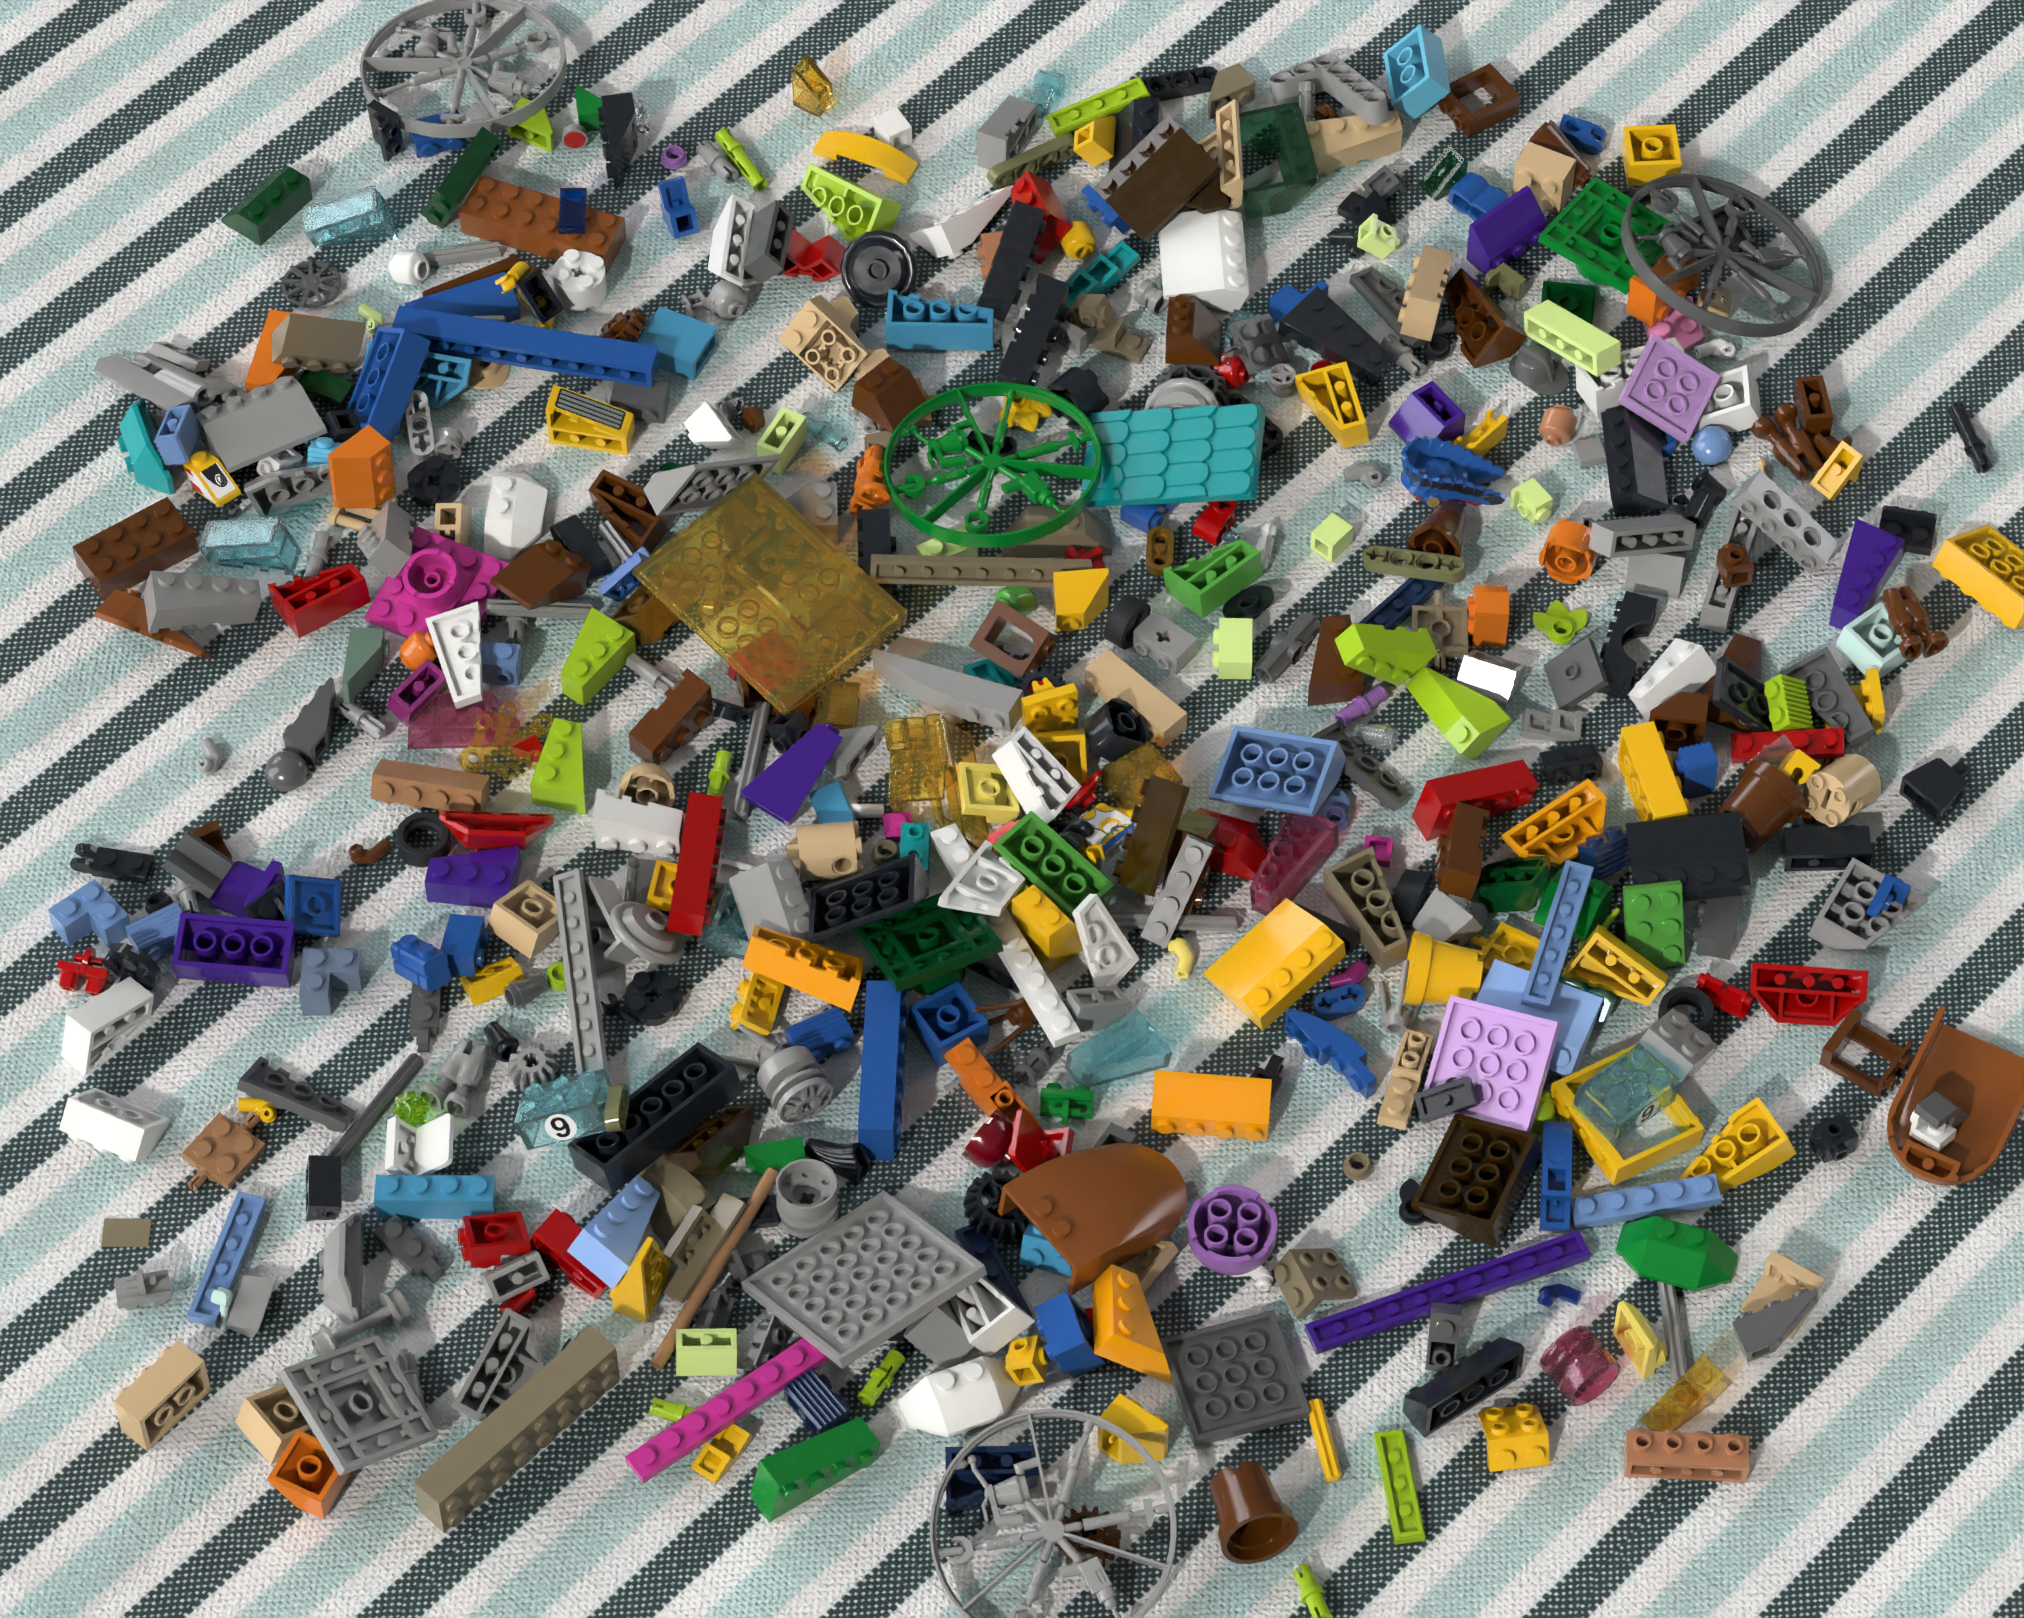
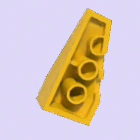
M1757 1097L1731 1115L1727 1120V1126L1719 1135L1716 1134L1710 1140L1711 1145L1701 1156L1695 1158L1679 1179L1716 1173L1721 1194L1775 1169L1797 1153L1789 1138L1760 1098Z
M647 1237L620 1282L610 1291L613 1311L644 1323L647 1322L662 1293V1287L671 1275L670 1260L664 1257L665 1253L659 1250L660 1247L653 1238Z

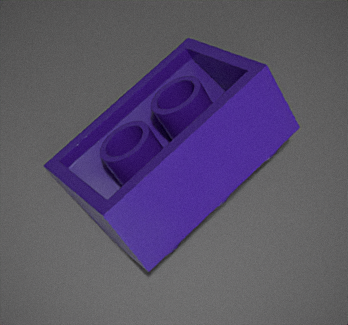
M1528 186L1513 194L1469 226L1466 260L1484 275L1491 269H1496L1503 262L1507 265L1515 258L1522 257L1528 249L1540 244L1538 242L1539 235L1546 228L1547 220Z

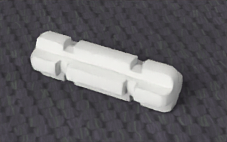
M1271 523L1261 526L1260 537H1258L1256 549L1261 552L1262 570L1268 567L1274 538L1277 533L1276 526L1271 525Z

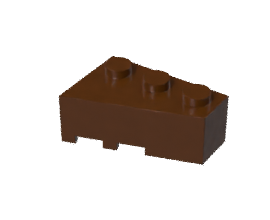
M602 469L588 489L593 506L607 520L612 522L615 528L636 550L645 547L652 554L676 519L675 514L657 516L643 488Z
M688 668L681 674L684 677L682 682L674 690L669 687L664 693L667 698L657 710L651 708L628 733L630 750L645 762L658 765L661 762L667 761L675 750L681 745H686L692 736L701 729L707 728L713 720L711 686Z

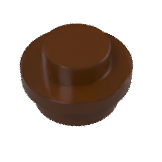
M750 406L744 409L741 417L744 428L751 433L759 432L765 426L763 412L758 407L753 408Z

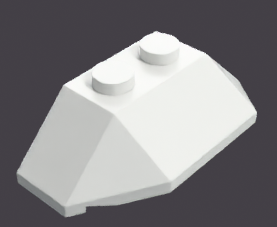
M732 194L713 230L708 270L740 287L759 284L760 282L756 278L749 275L743 269L754 214L757 213V209L754 204Z
M499 471L493 475L485 516L483 553L504 562H511L517 557V554L537 540L542 532L548 489L526 473Z
M982 1356L924 1377L898 1401V1404L909 1429H920L931 1434L951 1437L1005 1418L1022 1386L1015 1383L1006 1370L1005 1360Z

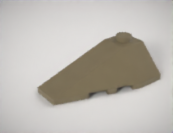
M664 1154L638 1174L660 1193L650 1217V1224L653 1232L665 1246H667V1243L673 1237L693 1204L702 1207L710 1214L717 1203L695 1177L687 1170L665 1160Z

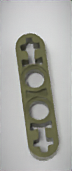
M1071 133L1063 134L996 164L988 171L987 180L995 189L1004 188L1014 184L1027 170L1036 174L1072 158L1077 154L1073 151L1074 136Z
M1378 545L1367 547L1362 552L1364 568L1374 573L1445 583H1458L1466 577L1465 562L1457 556ZM1398 560H1407V561H1408V562H1407L1406 564H1404V565H1396V564H1394V563H1395L1396 561H1398ZM1426 563H1431L1434 565L1432 568L1429 569L1421 568V566Z

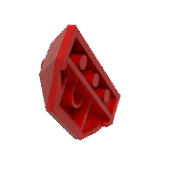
M1203 808L1197 809L1195 812L1221 819L1216 835L1215 848L1209 861L1210 869L1264 884L1272 864V857L1255 823Z
M439 810V819L466 848L472 849V852L517 845L520 846V850H525L554 823L553 814Z
M1752 963L1750 992L1775 1022L1835 1026L1849 1014L1852 1008L1856 1009L1867 999L1868 971Z

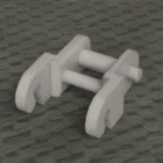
M699 288L696 289L695 294L688 297L684 294L681 295L682 300H680L681 304L684 303L686 315L694 319L696 317L692 309L701 305L708 308L712 315L716 314L709 301V296L705 297L704 292H701ZM699 298L700 302L691 305L690 301Z

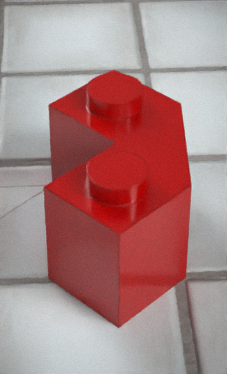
M793 228L784 269L781 272L786 276L797 278L798 274L812 276V281L824 282L841 273L840 265L846 248L830 235L811 243Z

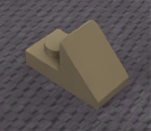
M1121 318L1110 322L1106 328H1100L1090 348L1140 364L1150 346V339L1126 331V318Z

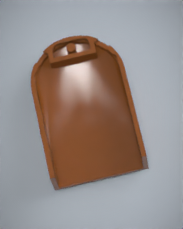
M1940 1005L1889 1109L1887 1139L1894 1157L1906 1171L1925 1182L1947 1186L1964 1184L1985 1174L1995 1164L2024 1115V1058L1944 1024L1946 1008ZM1934 1091L1944 1095L1969 1114L1965 1121L1955 1127L1957 1129L1955 1138L1939 1152L1909 1135L1912 1124L1910 1117L1919 1102Z
M1113 1143L1059 1156L1040 1164L1003 1185L998 1213L1003 1216L1016 1207L1020 1208L1073 1268L1068 1287V1293L1072 1296L1095 1282L1111 1264L1119 1267L1170 1236L1179 1226L1184 1216L1187 1203V1189L1179 1170L1161 1153L1139 1144Z

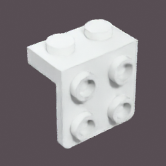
M447 1113L418 1128L413 1127L397 1116L387 1120L385 1170L393 1175H430L449 1166L453 1160L454 1116Z

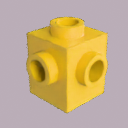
M1035 1335L1012 1339L1009 1351L1005 1356V1368L1019 1386L1045 1382L1048 1364H1050L1051 1360L1045 1351L1040 1337Z

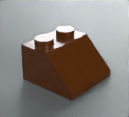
M888 356L854 383L851 406L893 433L898 424L912 410L926 400L910 370Z
M1679 692L1650 710L1649 722L1654 721L1657 731L1663 733L1665 750L1678 752L1680 747L1684 749L1685 746L1690 747V745L1695 746L1696 744L1700 745L1701 742L1703 743L1709 695L1697 692Z

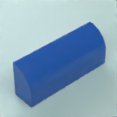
M505 272L405 303L407 307L468 315L470 317L503 315L508 323L521 319L513 289L502 294L503 288L501 284H495V280L506 275Z

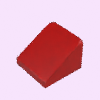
M530 1288L507 1299L499 1307L500 1311L504 1313L507 1307L523 1316L535 1305L536 1291Z

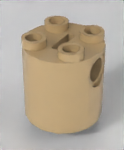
M1846 754L1812 774L1804 783L1802 794L1806 802L1805 811L1809 812L1817 821L1829 827H1834L1876 802L1881 792L1880 775L1867 758L1858 754Z
M858 820L795 826V837L785 844L786 859L792 858L795 868L798 869L800 882L848 878L863 872L862 860H860L862 843L861 837H859Z

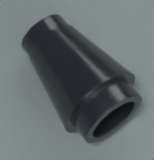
M492 1021L484 1027V1033L494 1057L502 1062H509L510 1054H517L519 1041L496 1021Z

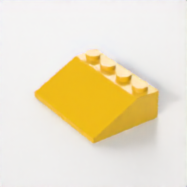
M1989 524L1946 539L1932 566L1939 571L1942 577L1951 580L1959 586L1964 594L1976 599L1983 609L1999 617L2005 626L2014 630L2023 627L2024 551Z
M1286 898L1210 966L1203 975L1254 1024L1264 1031L1346 956L1345 945L1323 922Z

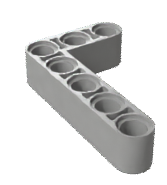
M1321 55L1277 72L1269 78L1273 103L1276 105L1284 106L1299 101V96H1302V93H1299L1300 82L1311 81L1315 84L1312 95L1326 91L1368 124L1380 125L1389 120L1385 92L1335 55Z

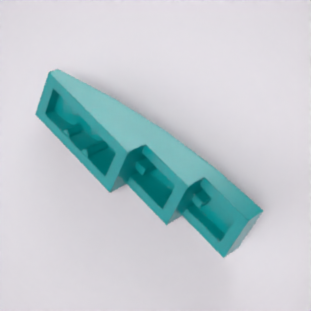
M1120 240L1105 257L1100 254L1085 270L1080 267L1066 281L1069 284L1067 307L1070 308L1079 294H1104L1141 260L1140 255Z

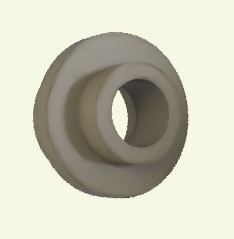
M881 840L872 849V859L877 865H884L900 859V849L891 840Z
M1362 1152L1351 1153L1343 1162V1172L1352 1180H1364L1372 1172V1162ZM1359 1166V1167H1361L1362 1169H1359V1170H1358V1169H1354L1353 1167Z

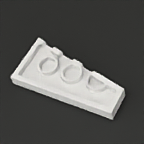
M477 601L425 619L456 709L483 700L480 606Z

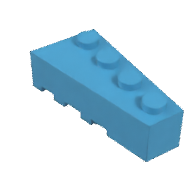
M888 289L886 316L887 349L993 351L994 309L964 303L954 306L943 299L936 298L935 302L921 299V295L910 293L909 297L898 295L896 290Z

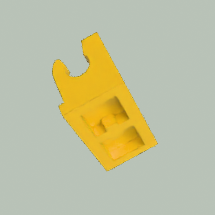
M1490 409L1485 414V420L1463 439L1461 436L1456 438L1454 445H1462L1464 449H1471L1474 455L1482 454L1484 456L1506 437L1508 417L1502 414L1496 421L1493 417L1494 410Z
M1797 749L1788 753L1777 769L1788 777L1794 778L1793 782L1797 786L1805 783L1821 765Z

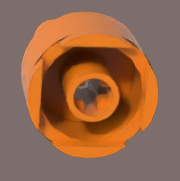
M1560 519L1550 529L1540 552L1539 562L1541 567L1543 565L1546 567L1551 578L1565 584H1577L1578 580L1584 579L1585 581L1590 577L1600 554L1589 549L1592 527L1571 522L1568 519Z

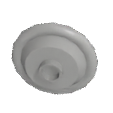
M1184 377L1170 379L1157 386L1147 398L1144 410L1168 408L1171 410L1210 405L1220 407L1214 393L1202 382Z
M633 901L619 902L611 909L610 923L615 934L626 947L638 956L661 965L676 964L684 956V942L680 933L667 931L669 918L661 911L652 906Z

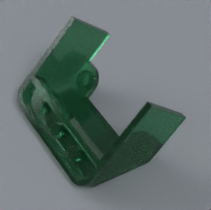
M1285 103L1239 113L1241 144L1252 142L1254 151L1260 155L1276 153L1284 181L1243 190L1245 220L1248 221L1289 212L1318 181V168L1301 108L1293 103Z

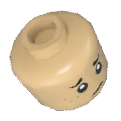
M1717 286V289L1713 291L1708 311L1729 318L1732 298L1723 287ZM1707 288L1699 292L1696 305L1702 307L1708 291Z

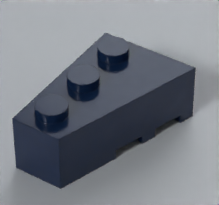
M1034 1445L977 1446L968 1455L976 1457L978 1471L988 1485L992 1484V1486L1013 1476H1018L1013 1464L1036 1457ZM945 1447L946 1470L963 1447ZM969 1464L964 1469L956 1470L947 1485L946 1517L981 1506L985 1499V1488L975 1476ZM1038 1466L1025 1470L1024 1475L1028 1489L1037 1487Z

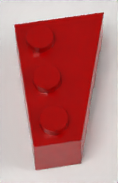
M1027 170L1011 188L1012 206L1015 200L1045 211L1042 220L1047 223L1042 236L1037 235L1034 243L1038 244L1034 259H1030L1041 265L1073 225L1051 184Z
M556 1208L534 1232L530 1239V1250L535 1249L539 1252L541 1258L547 1261L545 1267L552 1271L556 1267L569 1275L567 1280L598 1299L609 1286L567 1252L582 1229L576 1225L571 1215L561 1212Z

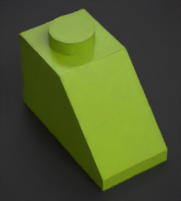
M521 97L510 112L524 106L531 100ZM545 108L527 120L507 128V135L551 153L555 150L553 131Z

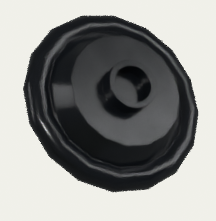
M883 230L865 232L853 239L844 251L840 265L842 283L848 294L861 305L874 309L887 308L888 289L896 290L898 295L908 297L915 287L918 276L917 259L909 243L897 234Z

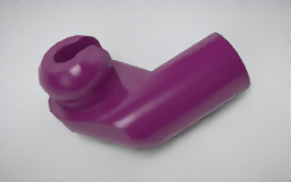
M1357 960L1344 973L1329 976L1331 988L1334 989L1350 983L1360 984L1368 974V965L1364 961Z

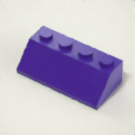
M181 912L172 960V967L176 978L291 988L295 963V922Z

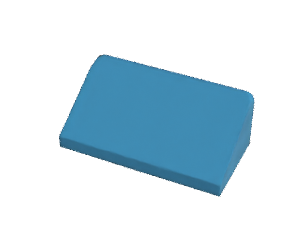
M835 781L809 793L820 824L856 821L841 781Z

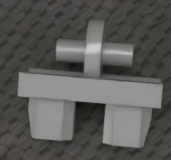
M139 1269L136 1270V1275L114 1279L119 1309L125 1308L126 1311L149 1303L162 1305L167 1304L168 1300L172 1299L167 1269L144 1274L143 1270Z

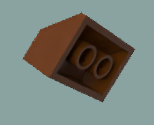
M1185 295L1169 297L1165 363L1219 365L1221 321L1196 298H1189Z

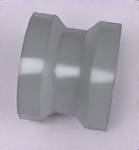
M1277 364L1271 368L1269 390L1274 396L1284 398L1292 395L1295 391L1296 372L1292 366Z
M454 427L439 429L436 433L435 454L444 460L459 458L462 452L463 433Z

